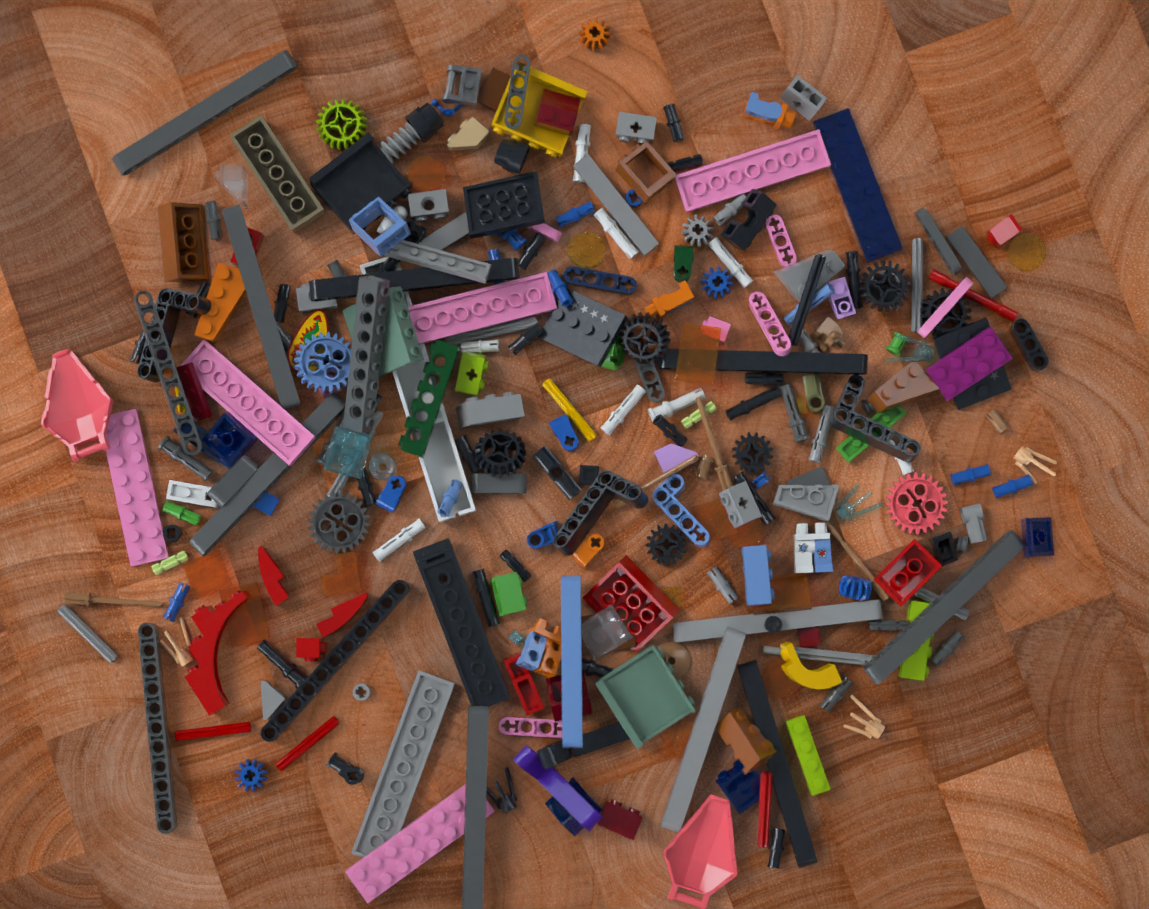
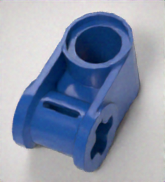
M566 414L548 422L566 451L572 452L578 448V438ZM567 438H570L571 440L575 439V441H573V446L570 447V445H565L567 443Z
M397 475L390 477L379 495L376 505L394 513L406 488V480L402 476ZM399 479L401 487L394 489L395 485L392 483Z
M558 521L549 523L529 533L526 540L527 545L531 549H538L553 544V533L556 535L559 531ZM538 535L541 539L540 544L532 545L530 537Z

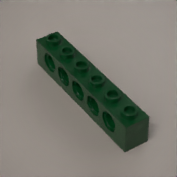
M436 340L435 344L432 343L429 350L431 355L430 361H426L423 368V373H425L424 379L420 380L417 386V391H419L417 399L414 398L411 404L412 415L411 417L408 416L404 427L407 428L405 436L401 435L398 446H401L400 450L402 452L424 458L460 350L458 346ZM439 357L446 359V363L442 367L435 365V361ZM436 375L440 378L437 385L429 383L431 376ZM425 394L433 395L434 399L431 403L423 402ZM418 413H427V419L424 422H419L417 420ZM414 430L421 432L419 440L411 439V433Z

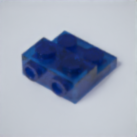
M739 759L733 763L734 767L730 770L721 771L717 776L718 779L715 781L738 813L741 814L759 801L761 777L756 770L745 775L743 772L745 767Z

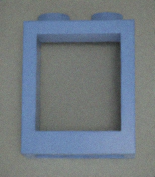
M380 197L371 201L349 219L353 231L380 257L411 234L407 223ZM384 214L394 225L373 240L363 228L378 216Z

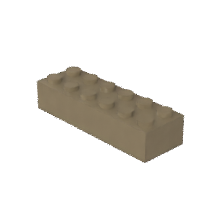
M262 115L229 135L294 234L326 214Z

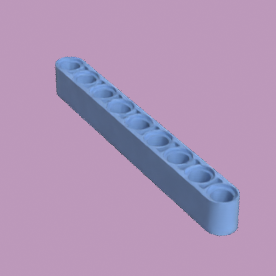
M561 576L563 748H583L581 576Z

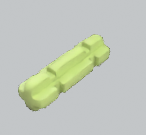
M712 401L705 404L704 408L707 416L708 413L711 414L716 410V406ZM699 409L691 413L689 417L687 416L682 419L681 423L686 429L691 427L693 423L702 420Z
M181 551L177 555L166 558L161 563H156L151 567L154 574L158 575L163 570H168L179 565L180 562L183 563L189 560L186 551Z

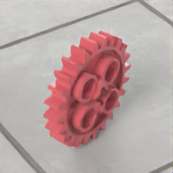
M914 472L913 478H911L909 473H907L906 480L903 477H899L900 483L894 481L893 485L895 488H888L892 494L885 496L890 500V502L885 503V506H890L886 513H892L889 520H896L895 527L899 524L902 525L900 531L908 528V534L915 530V534L918 535L921 529L925 534L927 533V527L931 531L934 530L933 523L937 526L940 525L937 520L938 518H945L941 512L947 511L946 508H943V505L948 502L943 501L942 498L947 494L940 493L944 487L937 488L936 485L939 481L937 480L932 483V476L925 479V473L918 477L917 472ZM917 485L922 486L924 489V493L921 496L915 493ZM907 489H909V490L911 491V494H912V496H913V498H914L915 501H916V500H919V501H920V503L918 504V506H919V508L922 510V512L926 515V518H923V517H922V514H921V512H920V510H919V508H918L917 506H916V507H913V506H912V504L914 503V500H913L912 497L907 493V491H906ZM900 495H904L908 499L905 506L901 505L898 501ZM927 501L932 502L934 505L932 512H928L925 509ZM911 511L916 512L918 515L916 522L909 520V513Z

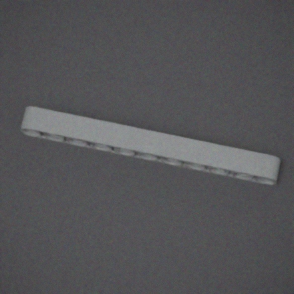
M881 599L678 622L672 623L674 642L723 637L727 627L745 632L746 634L768 632L764 627V622L770 616L779 617L782 621L781 630L883 619ZM771 619V623L768 624V627H772V630H776V626L779 625L778 621H774L775 619Z
M729 627L724 632L660 825L662 828L677 833L681 830L744 643L745 632Z

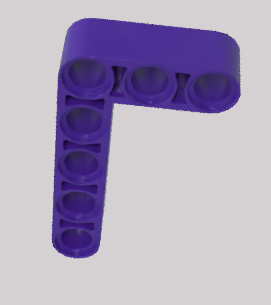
M525 745L513 758L523 770L533 776L589 832L603 818L554 767L543 769L538 753L529 746Z

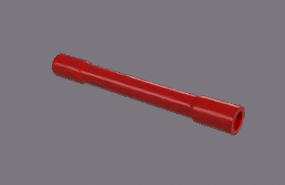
M935 269L931 271L928 277L929 280L941 286L951 288L953 291L960 284ZM970 288L964 293V296L996 312L1011 322H1014L1018 315L1017 311L999 304Z

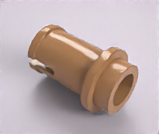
M995 408L985 415L995 427V432L998 431L1000 434L1009 427L1007 425L1008 422H1004Z
M702 454V457H699L701 460L695 476L707 479L711 463H714L712 461L714 457Z

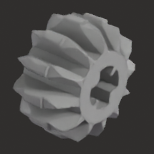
M694 215V221L688 217L687 222L689 224L683 223L682 227L687 230L681 231V234L687 235L684 238L685 242L691 239L690 246L697 242V247L699 248L701 247V241L707 245L708 240L706 238L712 239L713 235L709 232H712L714 228L708 227L711 224L710 220L704 223L705 216L698 220V216ZM695 227H698L699 230H702V232H700V235H697L696 232H693L695 230Z

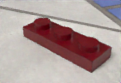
M193 362L176 367L194 422L212 417Z

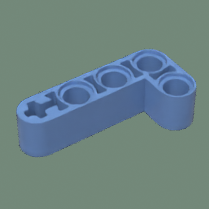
M673 474L654 490L653 499L656 505L698 548H706L711 542L710 535L676 499L685 490V482L682 476ZM674 480L681 481V485L678 488H672L671 484ZM661 493L667 494V498L664 501H658L657 497ZM673 507L680 508V512L677 515L670 514V510ZM687 520L693 521V526L690 529L683 527L684 522ZM696 530L701 536H704V542L698 541L699 539L695 534Z

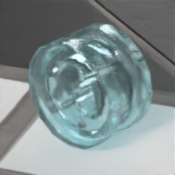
M513 629L512 634L507 636L520 647L521 642H525V639Z

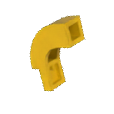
M784 642L780 644L782 649L780 654L783 660L787 661V663L781 665V668L795 683L812 689H827L842 683L834 664L828 663L818 669L808 670L801 664L792 643Z

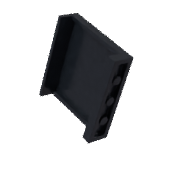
M367 133L309 178L313 189L353 235L356 233L353 231L349 219L371 201L380 197L392 209L397 205L399 199H405L408 197V194L412 193L413 183L411 181L408 183L373 142L374 138L370 133ZM381 214L380 216H378V217H377L376 219H374L373 221H374V222L377 221L383 214Z

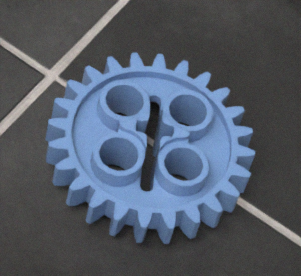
M319 332V338L312 334V341L306 338V345L300 344L299 348L302 351H296L298 357L294 360L297 363L295 370H300L297 373V377H303L301 383L308 382V389L315 386L314 392L321 388L322 394L325 393L326 389H329L330 393L333 392V388L340 391V385L347 387L346 380L348 381L351 349H348L350 342L344 344V337L338 340L336 333L332 338L329 332H327L326 337H323L322 333ZM317 348H322L325 352L323 354H318L315 352V350ZM339 354L343 359L335 360L333 356ZM325 360L329 361V363H327L326 365H323V363L325 362ZM315 365L319 369L317 371H311L309 370V366ZM332 371L337 376L331 378L327 376V373Z

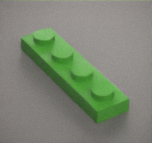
M899 406L882 413H877L871 420L890 428L907 413ZM871 432L874 437H879L876 432ZM849 436L835 449L849 463L869 444Z

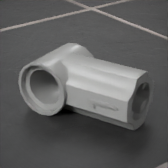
M978 503L960 507L961 518L966 525L969 543L987 540L982 522L984 517L981 505Z

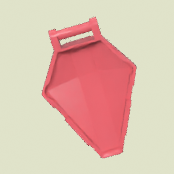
M71 349L54 353L52 355V367L48 373L45 393L47 401L45 411L42 414L41 426L66 444L72 460L77 462L84 456L100 450L106 451L110 449V443L106 434L114 400ZM100 441V443H97V444H94V445H92V446L86 447V448L81 449V450H79V451L77 450V448H79V447H84V446H87V445H90V444H92V443H95V442Z
M710 794L663 850L672 882L667 899L672 901L675 899L697 906L699 909H706L709 897L737 876L730 800ZM678 887L703 894V897L698 899L676 891Z

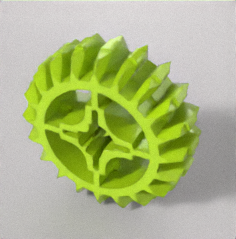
M335 99V105L328 102V109L324 106L322 107L325 113H318V116L322 119L316 120V123L321 125L316 130L317 132H322L319 134L320 139L325 138L324 144L331 142L330 147L332 149L336 144L338 150L342 149V145H344L345 149H348V144L351 143L353 145L355 140L361 139L359 135H366L361 129H367L368 126L362 124L367 121V118L362 117L365 114L363 110L358 111L360 108L358 104L353 107L354 103L352 100L346 105V99H342V104H339L338 99ZM342 111H348L356 118H346L343 116ZM336 112L335 120L327 124L329 117ZM340 117L344 122L345 126L343 127V131L340 128V126L337 125L340 122ZM357 124L355 131L348 136V130ZM327 131H338L342 138H335Z

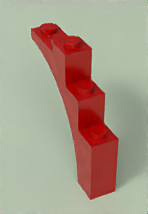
M236 591L230 596L231 600L226 603L222 601L215 605L216 610H214L212 605L206 607L202 605L194 610L196 614L191 616L203 637L201 635L191 640L193 644L188 646L198 664L188 670L189 674L185 676V679L209 716L230 704L219 678V644L223 631L232 615L243 603L251 598L248 591Z

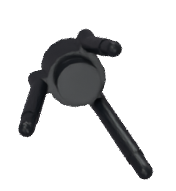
M508 767L505 768L511 796L509 793L504 794L498 781H495L494 784L501 797L497 799L488 787L486 789L488 795L496 803L498 809H502L503 813L517 807L515 801L518 800L514 792Z

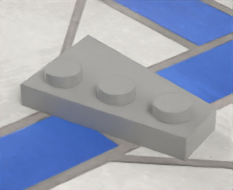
M779 485L773 505L828 522L839 485Z

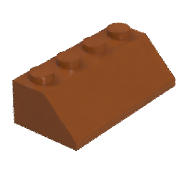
M170 202L158 206L164 282L181 283L208 280L209 271L202 204Z

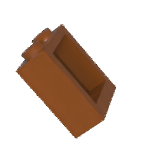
M647 141L642 145L640 143L637 144L628 156L626 154L617 161L619 164L615 169L645 204L671 184L677 176ZM643 152L664 175L648 189L627 166Z

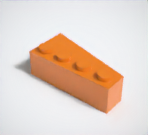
M218 262L207 295V299L211 301V309L207 314L200 316L194 334L196 337L217 343L233 314L239 308L238 306L246 297V289L238 268Z

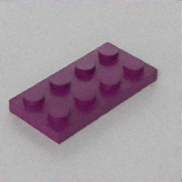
M990 326L927 367L926 371L938 386L945 399L949 401L1010 361L1012 357Z

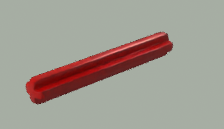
M335 716L331 717L276 762V767L280 771L286 769L340 724L339 720Z
M250 722L178 730L175 731L176 741L247 733L251 732L252 728Z
M767 771L761 773L757 845L762 848L769 845L772 773Z

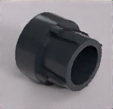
M428 103L420 108L417 107L405 116V120L414 128L423 143L436 135L437 131L444 126L441 116Z
M502 139L496 152L494 163L502 166L503 169L510 173L519 175L528 156L530 145L520 141Z

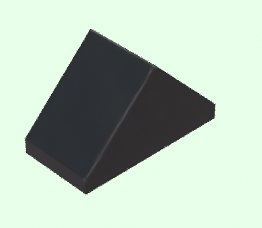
M950 531L928 539L936 560L944 566L958 560Z

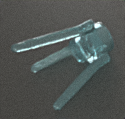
M896 334L897 338L918 344L919 346L915 348L914 356L884 359V362L931 361L934 356V349L931 345H927V341H920Z
M857 484L837 504L838 508L835 511L844 522L847 519L851 521L855 517L875 510L884 504L881 502L854 513L855 510L853 508L872 495V492H868L853 504L846 503L859 488Z

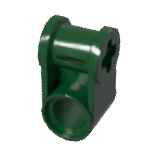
M674 246L673 276L679 283L684 280L687 282L690 278L694 255L693 246ZM681 269L684 270V277L679 273Z

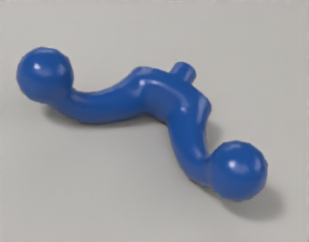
M437 99L431 101L432 106H436L442 115L447 117L453 116L460 107L465 106L458 104L453 109H444L439 105Z

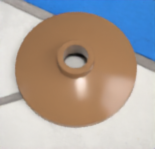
M677 642L661 644L659 647L665 655L662 658L665 664L668 663L670 657L675 659V663L671 665L675 671L672 675L676 680L683 677L690 667L691 659L689 652L683 645Z

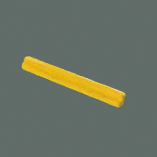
M547 379L543 383V387L589 442L595 439L596 433L551 379Z

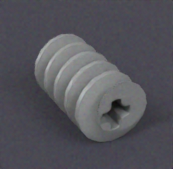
M407 122L405 123L406 130L399 127L400 134L393 132L394 139L389 136L387 137L388 144L384 141L380 142L382 146L380 148L392 164L394 163L393 156L399 159V151L406 154L404 147L411 150L410 143L412 142L417 145L416 138L421 139L414 128Z

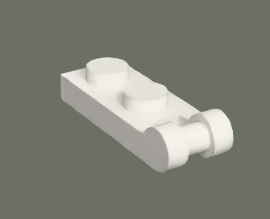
M169 480L166 499L220 508L213 499L211 501L206 500L207 493L212 487Z

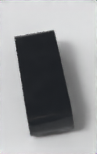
M1025 319L1016 320L1010 326L1011 336L1028 367L1036 372L1043 370L1049 362L1045 351L1028 321ZM1016 324H1021L1024 327L1023 333L1016 331ZM1026 341L1033 343L1032 350H1028L1025 347ZM1035 357L1042 360L1041 367L1034 364Z
M562 740L537 750L543 769L553 767L571 758L569 748H563Z

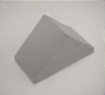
M267 680L261 681L263 720L270 719L287 699L285 695Z

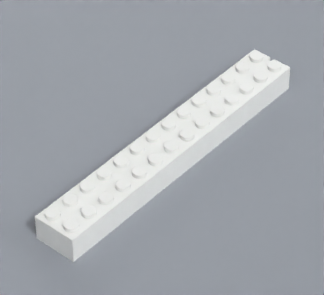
M388 257L360 265L362 274L375 273L379 269V265L385 262ZM400 263L394 268V271L402 270ZM403 292L407 307L413 306L409 292ZM420 344L424 360L412 362L393 371L406 418L412 415L411 404L413 399L418 397L419 391H417L419 381L424 379V365L426 361H430L425 344ZM434 375L429 379L431 385H437ZM425 394L423 402L431 403L434 399L433 395ZM442 402L424 458L419 457L440 523L456 518L455 514L457 513L459 516L476 512ZM418 413L417 420L424 422L427 419V413ZM414 430L411 433L413 440L420 439L421 432L419 430ZM457 479L463 483L457 496L458 501L453 505L449 517L441 516L438 513V509L443 502V495L447 492L451 480Z

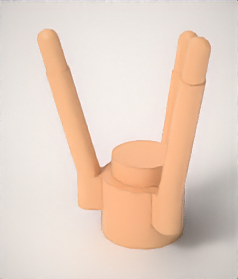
M1021 446L1013 457L1016 460L1015 464L1026 475H1030L1034 484H1037V480L1023 464L1028 465L1029 462H1032L1052 476H1056L1055 472L1033 457L1036 456L1052 464H1057V461L1028 447L1024 448Z
M180 617L179 620L188 647L191 645L183 617ZM164 632L176 650V654L163 640H160L159 643L175 659L177 664L179 663L182 667L195 659L189 648L187 650L184 647L180 650L169 632Z
M851 695V699L871 719L867 722L856 714L851 713V717L865 725L866 731L846 724L843 727L863 734L870 739L872 736L878 739L885 729V726L881 724L882 720L875 717L854 695Z

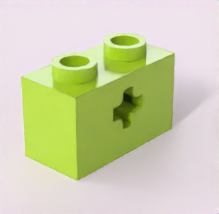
M467 351L462 353L455 391L478 395L479 391H483L485 380L482 379L483 372H487L489 361H486V355ZM472 369H474V373L477 374L474 376V378H471V374L468 373Z

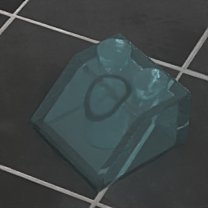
M335 426L323 469L361 479L372 436Z

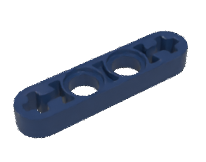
M570 266L564 271V279L571 285L626 295L633 294L637 288L636 280L630 276ZM575 271L576 275L581 276L580 272H584L582 276L583 282H579L580 278L574 277L573 280H570L569 276H567V273ZM594 274L596 282L593 284L587 283L585 280L586 276ZM607 277H612L615 280L613 287L605 286L604 280ZM618 278L622 279L621 283L623 284L631 281V285H634V287L627 291L625 286L620 285V289H616Z

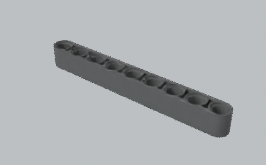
M143 290L134 296V304L183 451L187 455H196L201 451V441L151 293ZM143 294L148 297L146 305L138 302L139 295ZM146 313L153 314V323H147L144 320ZM153 331L160 334L161 338L158 342H154L150 338ZM158 350H164L166 352L167 356L165 360H159L157 358L156 354ZM165 368H170L173 372L170 379L163 376ZM175 386L178 388L179 394L177 397L170 396V387ZM179 404L185 408V412L181 416L175 413V407ZM184 423H188L191 426V431L188 434H184L181 431V426ZM190 441H194L197 444V449L194 452H190L187 449V444Z

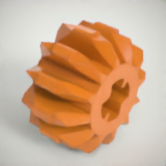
M594 18V23H592L590 19H587V25L581 24L583 30L579 31V35L583 37L580 38V42H586L585 48L592 45V51H595V46L597 45L600 50L603 49L602 43L608 45L609 41L606 38H610L611 33L608 32L610 27L604 26V20L598 23V18ZM593 31H597V37H593Z

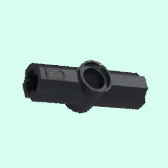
M546 446L533 455L534 459L568 500H571L582 491ZM560 468L563 471L562 476L554 478L552 476L553 469Z

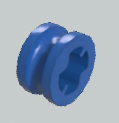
M631 189L626 194V202L631 207H638L642 203V199L637 195L639 201L635 200V203H632L629 196H633L635 191Z
M766 471L752 481L757 484V489L771 480L770 477L766 476Z

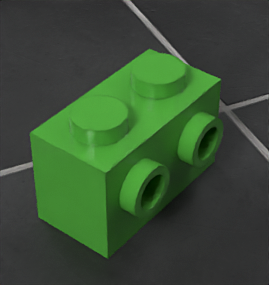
M517 572L491 579L500 617L526 610L527 600L525 595H522V580L517 575Z

